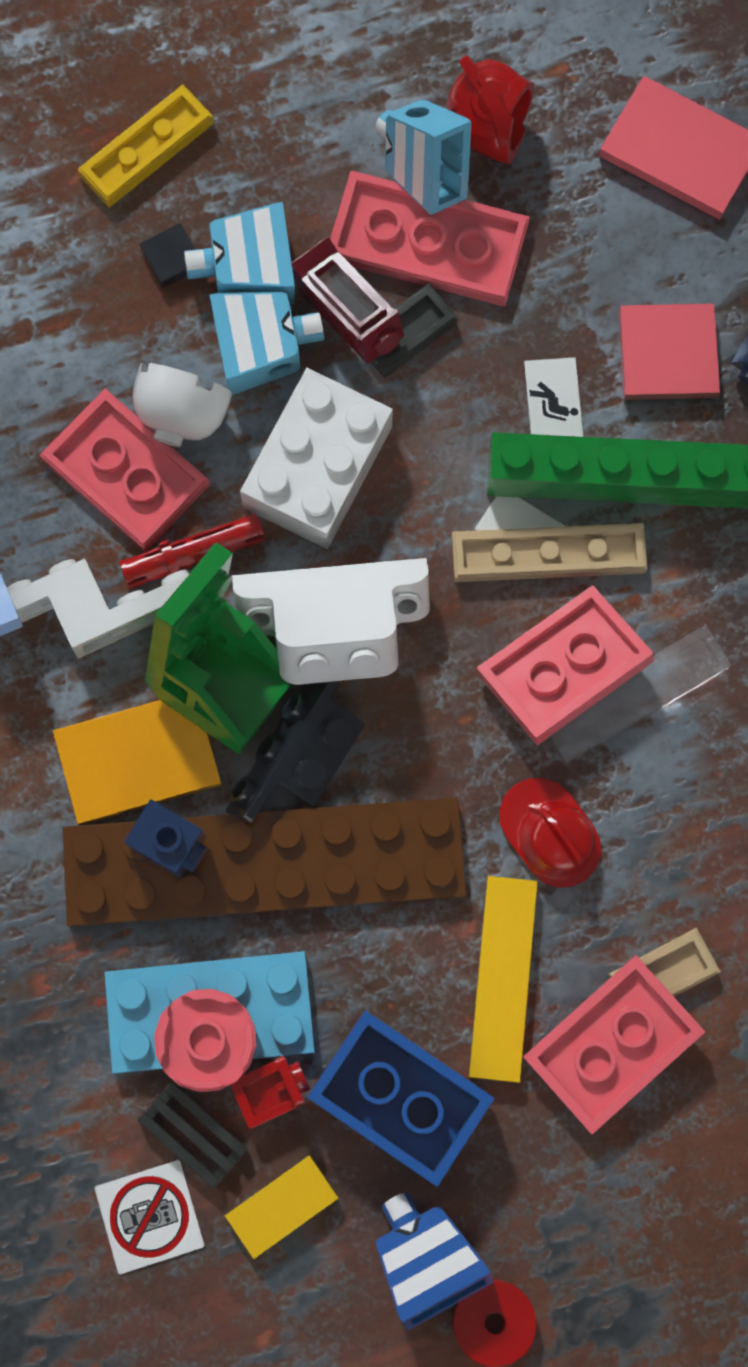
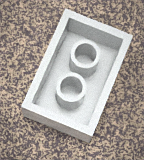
M306 368L240 490L243 508L252 513L255 512L256 515L328 550L392 428L393 409Z

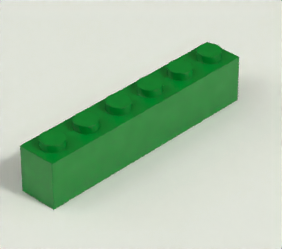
M492 432L488 451L487 496L748 509V445Z

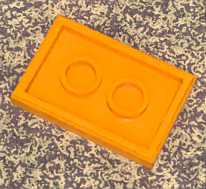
M160 700L53 730L78 825H87L145 808L150 799L160 804L222 786L207 732Z

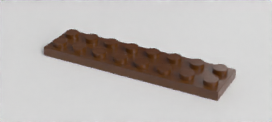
M458 797L258 812L251 823L242 821L232 814L186 817L184 819L204 831L206 838L202 844L207 846L208 849L197 869L193 873L186 870L181 879L133 852L125 845L124 841L137 821L62 827L66 915L69 928L466 897Z

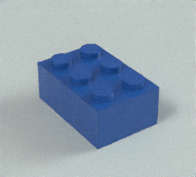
M366 1010L307 1097L437 1187L495 1099Z

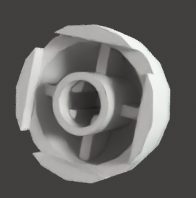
M141 363L134 383L133 403L135 412L141 422L155 430L154 440L180 448L183 439L198 441L213 434L221 425L227 413L232 392L213 382L211 391L204 389L205 384L199 381V376L164 365L149 363L146 366L144 363Z

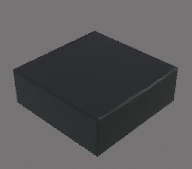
M181 223L139 244L142 254L162 289L187 276L184 251L196 249Z

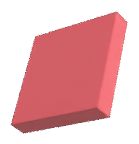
M714 303L620 306L618 313L623 400L718 398L720 385Z

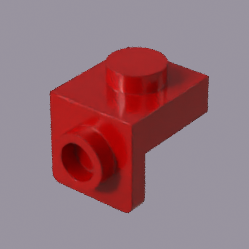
M281 1056L275 1059V1061L243 1075L237 1082L230 1085L249 1130L306 1104L302 1093L311 1090L299 1062L297 1061L289 1065L285 1056Z

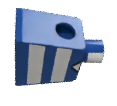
M408 1192L399 1194L382 1205L381 1208L393 1231L380 1237L375 1243L398 1316L407 1331L494 1283L486 1264L440 1206L434 1207L420 1215Z

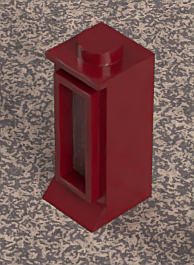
M329 236L291 263L299 293L367 364L379 355L390 353L397 346L400 339L404 337L399 311L393 309L338 252Z

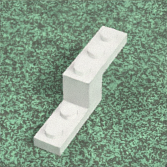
M74 559L65 560L50 568L48 571L49 575L34 582L28 579L21 580L7 588L22 623L54 608L67 639L79 659L153 625L155 614L190 573L187 570L177 571L161 581V587L145 594L143 590L131 592L121 597L117 601L118 606L110 610L85 559L78 562Z

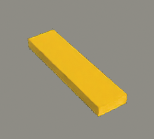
M495 876L487 877L468 1078L520 1083L537 881Z

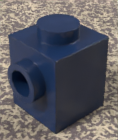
M150 799L124 841L130 850L178 879H181L186 870L193 873L208 849L207 846L202 844L206 835L201 828Z

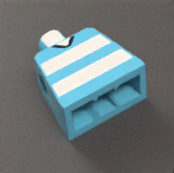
M418 100L395 111L387 110L379 116L375 129L376 133L385 139L386 171L429 214L433 215L467 199L471 121L427 100Z
M283 202L214 220L209 224L212 248L184 251L188 279L216 276L218 293L284 292L287 293L289 305L295 302V285Z
M287 293L210 294L227 388L232 392V395L300 370L298 345L324 340L320 313L292 317Z

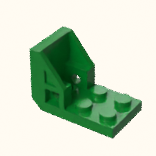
M216 542L155 614L145 682L160 701L240 755L295 684L288 683L281 678L277 649L259 626L227 603L228 600L224 597V593L233 579V576L229 574L233 553Z

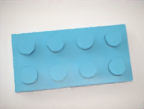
M305 951L104 972L112 1074L163 1069L155 1054L154 1033L161 1014L175 999L191 990L214 989L230 994L247 1009L256 1028L257 1048L253 1060L315 1053Z

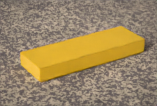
M181 85L78 168L79 176L110 208L214 124L213 115L184 85Z

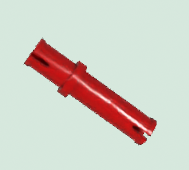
M254 512L233 522L222 524L172 543H169L168 540L159 542L158 548L119 560V565L128 589L132 590L150 581L161 579L177 571L186 570L197 565L216 542L233 553L248 546L265 542V537L260 521Z

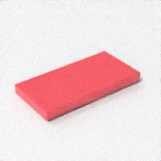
M351 170L330 240L338 252L354 268L422 286L429 283L434 289L506 307L530 217L468 200H463L431 215L397 182Z

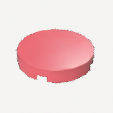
M214 989L191 990L175 999L161 1014L154 1033L155 1054L164 1072L179 1086L197 1092L220 1091L237 1082L251 1066L257 1048L256 1028L247 1009L230 994Z

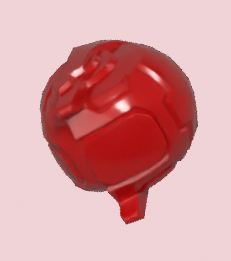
M465 55L459 60L464 71L458 76L450 90L446 109L471 121L470 148L509 165L514 160L526 132L523 123L533 100L534 83L524 76H520L519 73L503 62L490 59L473 62L468 55Z

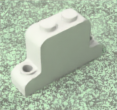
M426 558L232 575L235 609L253 620L265 635L276 637L280 676L284 681L291 684L375 678L392 674L399 664L396 625L418 621L427 616L430 611L429 574Z

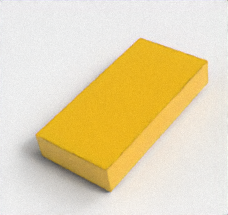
M309 1155L230 1211L225 1217L252 1258L255 1259L336 1201L338 1196Z

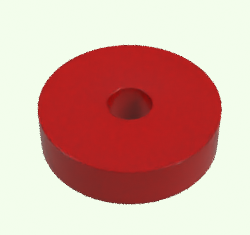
M493 1279L494 1283L456 1304L453 1313V1330L459 1346L468 1357L485 1366L501 1367L512 1364L524 1356L533 1343L537 1324L535 1311L528 1297L515 1285L504 1280ZM491 1313H499L503 1316L504 1325L498 1332H490L485 1328V1319Z

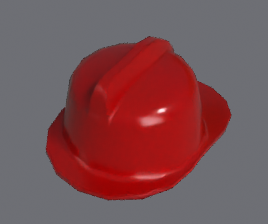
M528 778L514 784L502 800L499 809L500 826L506 839L526 866L541 882L555 888L573 887L586 881L596 870L601 857V841L590 819L571 794L559 783L545 778Z

